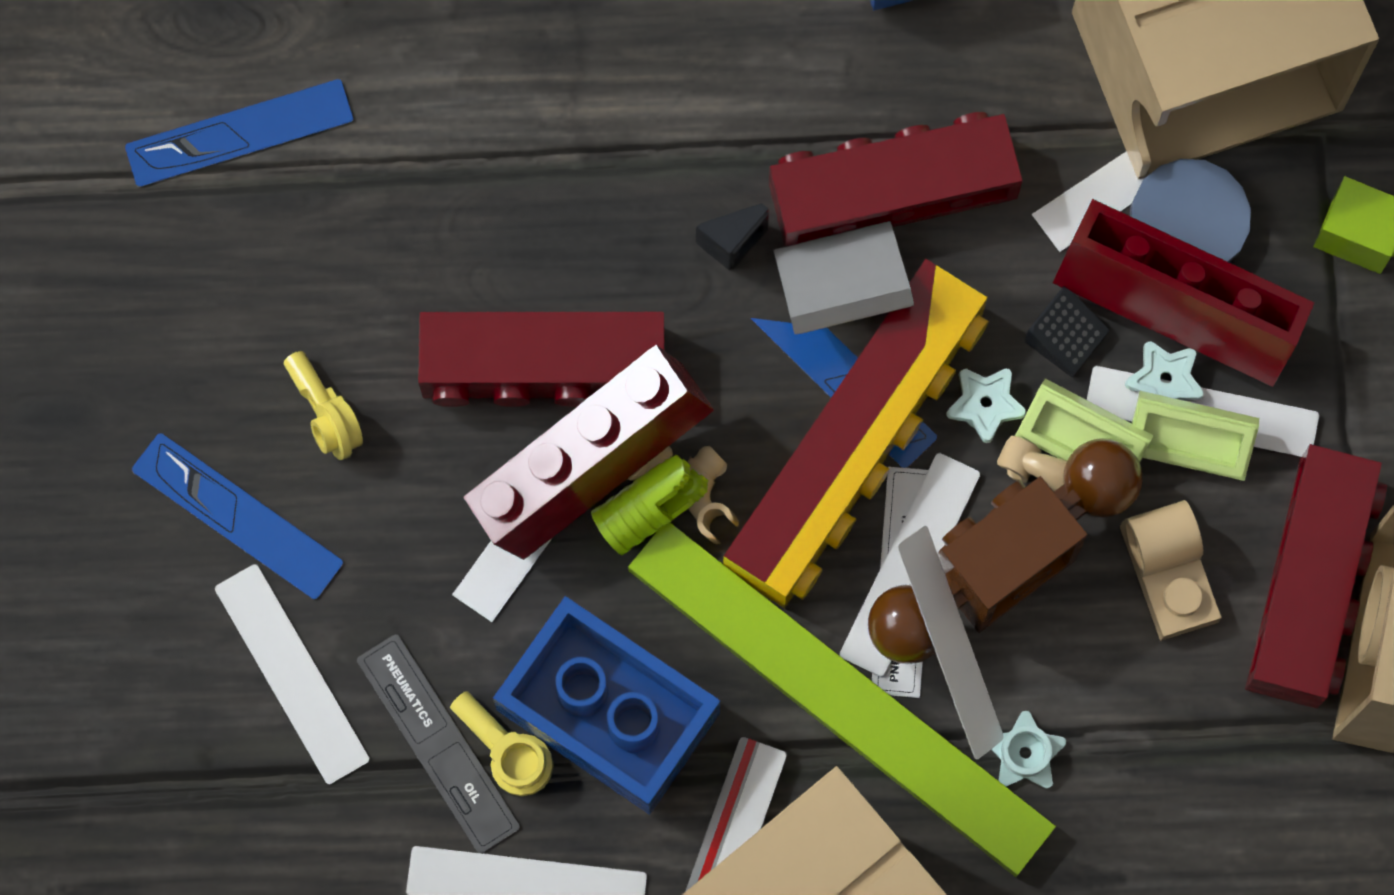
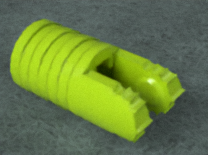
M678 455L670 456L663 463H659L634 480L632 484L620 490L618 494L610 497L605 503L591 511L592 518L609 545L618 554L623 556L635 545L637 546L643 542L645 538L653 535L659 528L670 523L674 518L693 506L695 502H698L700 498L704 497V494L708 492L709 480L702 474L699 475L693 468L690 470L691 465L684 459L682 460Z

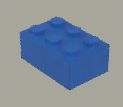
M566 596L493 697L498 712L649 815L720 715L719 699Z

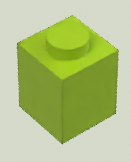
M1344 176L1333 197L1313 247L1381 274L1390 258H1394V196Z

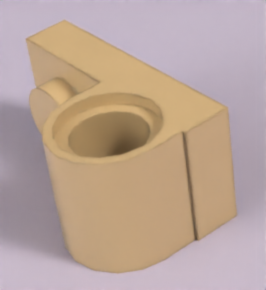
M1183 500L1126 518L1121 523L1120 529L1160 641L1218 623L1221 615L1200 560L1203 555V543L1197 521L1189 504Z

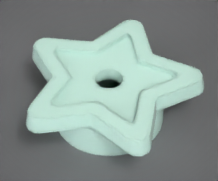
M1147 342L1143 347L1144 367L1125 381L1126 388L1130 390L1149 392L1179 400H1201L1204 395L1203 390L1191 375L1196 357V351L1191 348L1169 354L1155 343ZM1161 374H1170L1172 377L1171 382L1163 383L1160 379Z
M963 369L959 372L962 396L949 408L947 417L953 420L966 421L971 427L976 429L984 443H990L998 427L1003 422L1022 419L1025 417L1026 411L1009 394L1012 377L1009 369H1003L987 378L968 369ZM984 397L990 398L992 405L990 407H983L980 403L981 399Z
M1022 711L1013 729L1010 732L1003 733V740L991 749L1001 759L998 781L1007 787L1026 778L1043 788H1049L1053 785L1050 760L1066 745V740L1061 736L1045 734L1037 727L1029 711ZM1021 748H1029L1031 756L1026 759L1022 758L1019 753Z

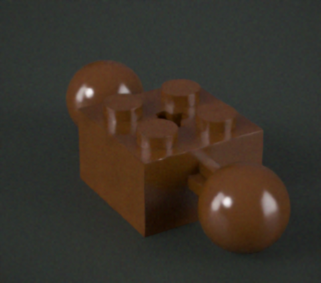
M1099 438L1087 441L1077 447L1068 458L1063 473L1064 484L1053 492L1041 476L1026 487L1021 480H1018L992 500L991 504L994 506V509L984 519L976 524L972 517H968L942 538L945 545L938 552L940 555L939 559L957 609L964 613L978 633H981L1076 561L1088 535L1077 522L1078 519L1085 514L1095 517L1115 516L1127 510L1136 501L1142 488L1143 473L1140 462L1133 451L1123 443L1112 439ZM910 584L898 585L883 592L872 605L868 616L869 636L877 651L885 658L899 664H916L932 657L936 652L912 586Z

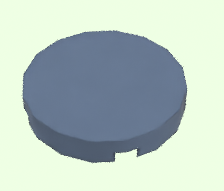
M1179 159L1159 166L1142 181L1132 201L1130 216L1231 263L1239 254L1250 232L1251 208L1243 187L1227 170L1206 160Z

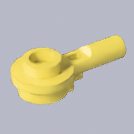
M298 351L289 355L283 364L300 394L308 399L317 415V418L311 420V429L317 445L324 454L332 451L338 460L349 458L352 454V449L363 444L362 432L354 412L341 395L336 396L331 387L325 389L305 352Z
M468 691L460 694L453 701L450 709L491 750L492 775L499 787L511 795L521 797L533 795L543 789L550 780L554 767L552 754L545 743L532 735L517 734L516 732L508 733Z

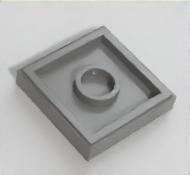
M891 221L774 250L794 334H802L914 305L910 284Z

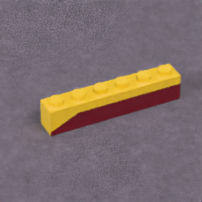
M927 259L924 260L909 282L914 305L888 313L724 555L723 565L756 591L784 609L794 595L803 600L810 592L823 570L815 564L827 545L837 550L845 540L856 521V518L851 516L849 512L861 495L869 500L875 495L890 470L882 463L894 445L902 450L908 446L923 421L922 418L915 414L927 396L936 401L940 398L956 372L954 368L949 366L950 362L960 347L970 352L989 323L988 320L981 317L987 297Z

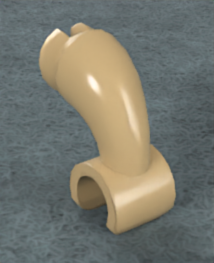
M1011 436L1006 441L997 464L1001 468L1007 469L1011 479L1027 482L1030 474L1037 478L1041 476L1053 491L1064 484L1063 473L1066 460L1042 454L1040 448L1017 436Z
M704 446L694 458L690 456L688 463L691 465L690 470L693 468L699 475L702 474L709 480L708 492L698 502H695L689 508V511L697 520L700 532L712 543L720 544V541L710 532L712 520L717 516L724 515L736 527L739 526V520L728 507L721 503H712L710 500L711 490L715 484L714 480L726 471L727 463L711 446Z

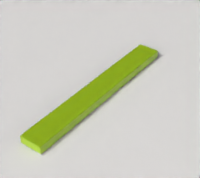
M671 523L662 526L628 566V571L1014 877L1019 875L1056 826Z

